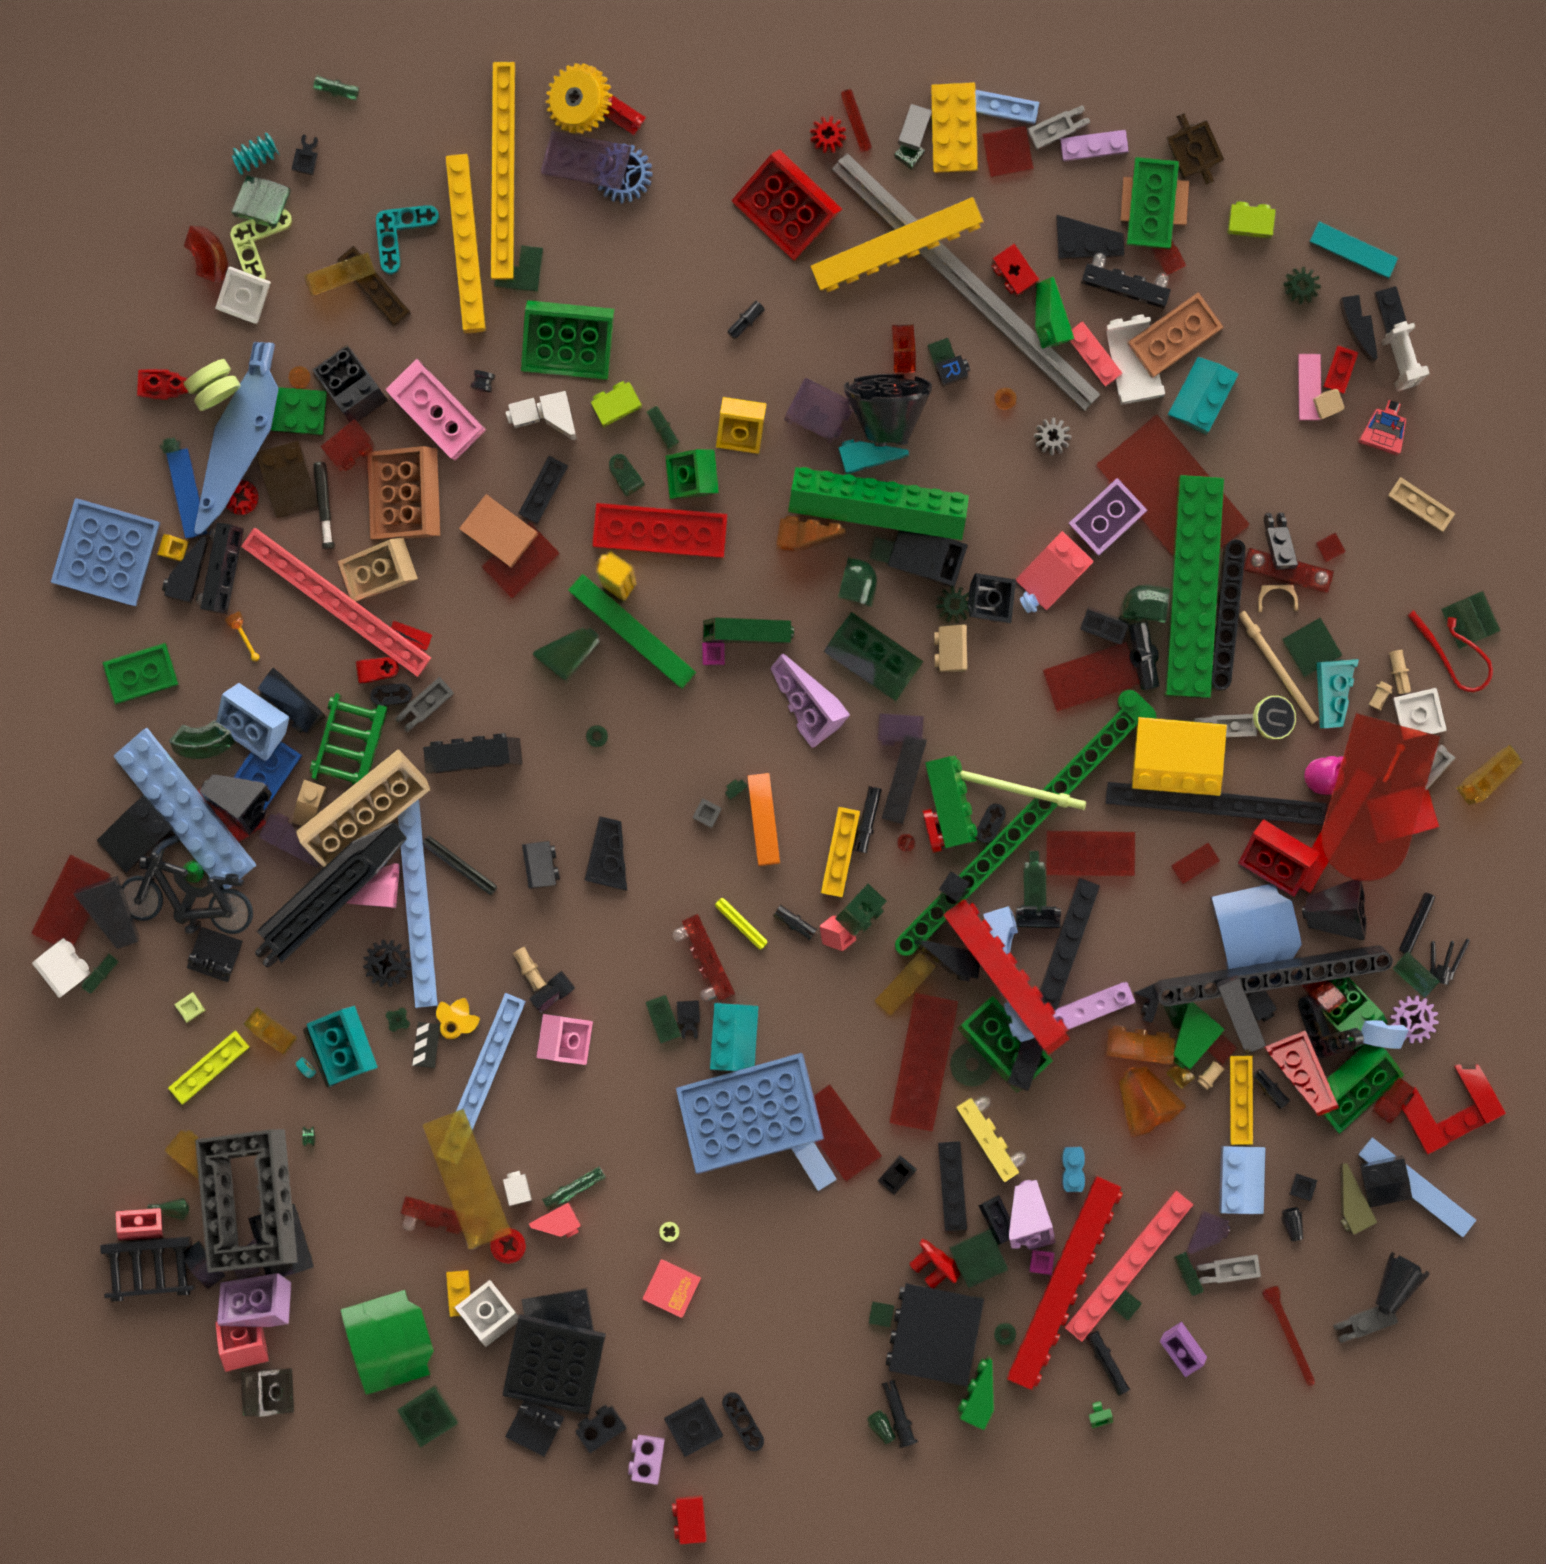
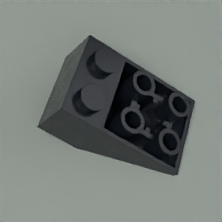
M348 345L312 370L352 426L388 401Z
M899 530L887 566L947 587H955L968 545L950 538Z

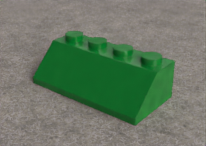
M1364 1044L1359 1051L1327 1079L1338 1104V1109L1325 1113L1322 1116L1340 1134L1404 1076L1403 1072L1383 1047Z

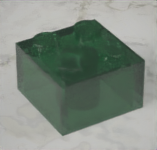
M989 1228L949 1246L968 1288L1009 1270Z
M436 1384L397 1409L420 1448L460 1422Z

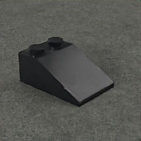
M143 795L97 841L123 871L127 873L140 861L142 856H146L157 844L167 838L174 828L151 801Z
M587 1288L521 1299L524 1315L594 1331Z

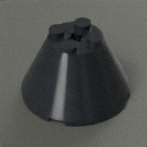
M904 374L866 375L854 378V383L850 385L849 382L844 384V393L866 438L874 441V446L878 447L887 446V443L908 444V439L911 437L932 392V384L927 379L915 376L914 380L904 379Z

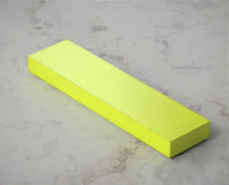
M235 1030L168 1087V1089L183 1105L249 1049L250 1046Z

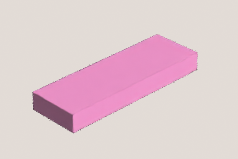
M1298 354L1299 421L1321 420L1313 402V399L1321 394V354Z

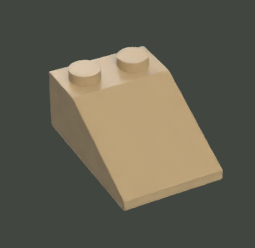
M404 538L387 540L338 561L349 596L355 602L418 579Z

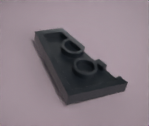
M1056 215L1058 259L1124 256L1123 233Z
M602 816L598 817L584 881L627 891L621 821Z

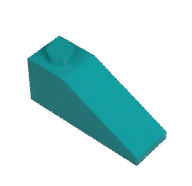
M854 439L842 442V446L838 448L845 474L909 457L907 449L890 446L878 447L874 446L873 443L855 442Z

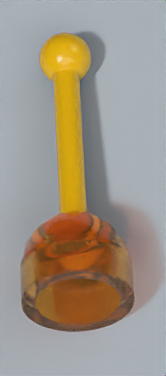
M238 611L226 617L224 620L227 625L239 631L251 653V660L257 662L260 656L255 653L241 628L244 622L241 612Z

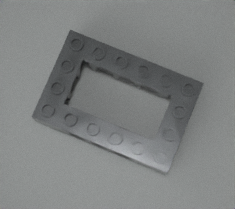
M285 1129L196 1139L208 1273L298 1263ZM256 1156L255 1168H257L259 1183L257 1190H259L261 1204L259 1212L262 1215L263 1225L261 1235L263 1240L269 1243L239 1247L230 1159Z

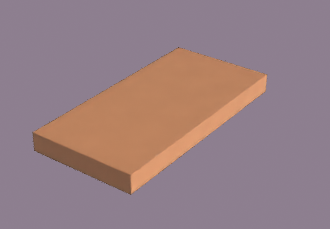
M1198 292L1128 341L1127 344L1151 378H1154L1224 327Z

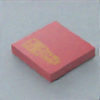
M661 1259L643 1296V1300L683 1318L701 1277Z

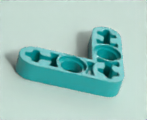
M425 205L380 211L377 214L376 229L380 265L385 273L395 274L401 267L397 230L434 226L439 221V213L434 206ZM428 210L435 214L432 217V221H428L427 218H420L421 223H417L416 211H420V216L426 215ZM406 212H410L414 216V220L410 224H405L401 220L402 215ZM384 215H387L389 219H392V221L388 222L389 231L393 229V233H380L381 230L385 231L384 224L382 222L380 223V220L384 218ZM387 236L394 239V245L391 248H385L382 245V240ZM396 251V254L391 255L393 262H397V265H393V269L390 270L388 266H384L385 263H388V255H383V252L391 253Z

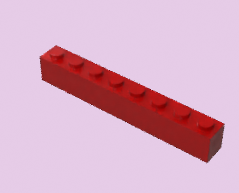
M963 899L946 912L944 917L1049 1055L1070 1039L1066 1034L1069 1029L1062 1020L1056 1021L1053 1017L1056 1012L1049 1003L1043 1004L1040 1000L1043 997L1042 993L1036 986L1031 988L1028 984V981L1031 980L1023 969L1019 971L1015 965L1018 962L1011 953L1006 955L1002 949L1005 947L1004 943L998 935L995 938L991 935L990 931L993 929L985 919L981 921L977 915L980 912L973 902L969 905Z

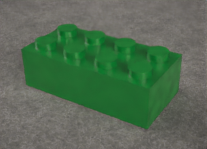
M991 996L957 1029L1007 1082L1021 1041L1017 1036L1012 1035L1010 1024L1013 1023L1011 1015L1008 1016L1005 1008L994 996ZM1044 1050L1033 1079L1053 1061ZM1011 1086V1088H1012L1016 1093H1018V1092H1020V1091L1022 1090V1089L1016 1088V1087H1014V1086Z

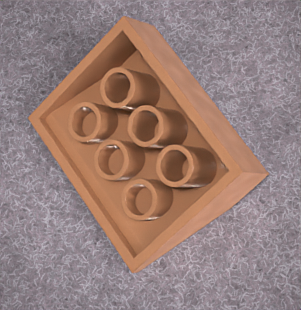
M421 446L367 452L370 540L440 536L437 448Z

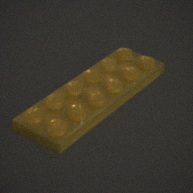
M464 1109L423 1124L422 1126L469 1249L511 1234Z

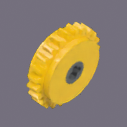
M574 63V67L567 65V71L560 69V76H553L554 84L549 83L551 91H547L546 94L550 95V99L546 100V103L550 104L551 107L547 111L553 113L550 118L555 120V125L562 127V130L574 134L576 132L584 134V130L591 132V126L599 127L597 122L599 120L604 122V113L609 114V111L606 109L607 106L612 105V103L608 102V98L612 97V94L608 93L607 90L611 86L605 84L608 79L603 77V72L596 70V67L584 63L582 65Z

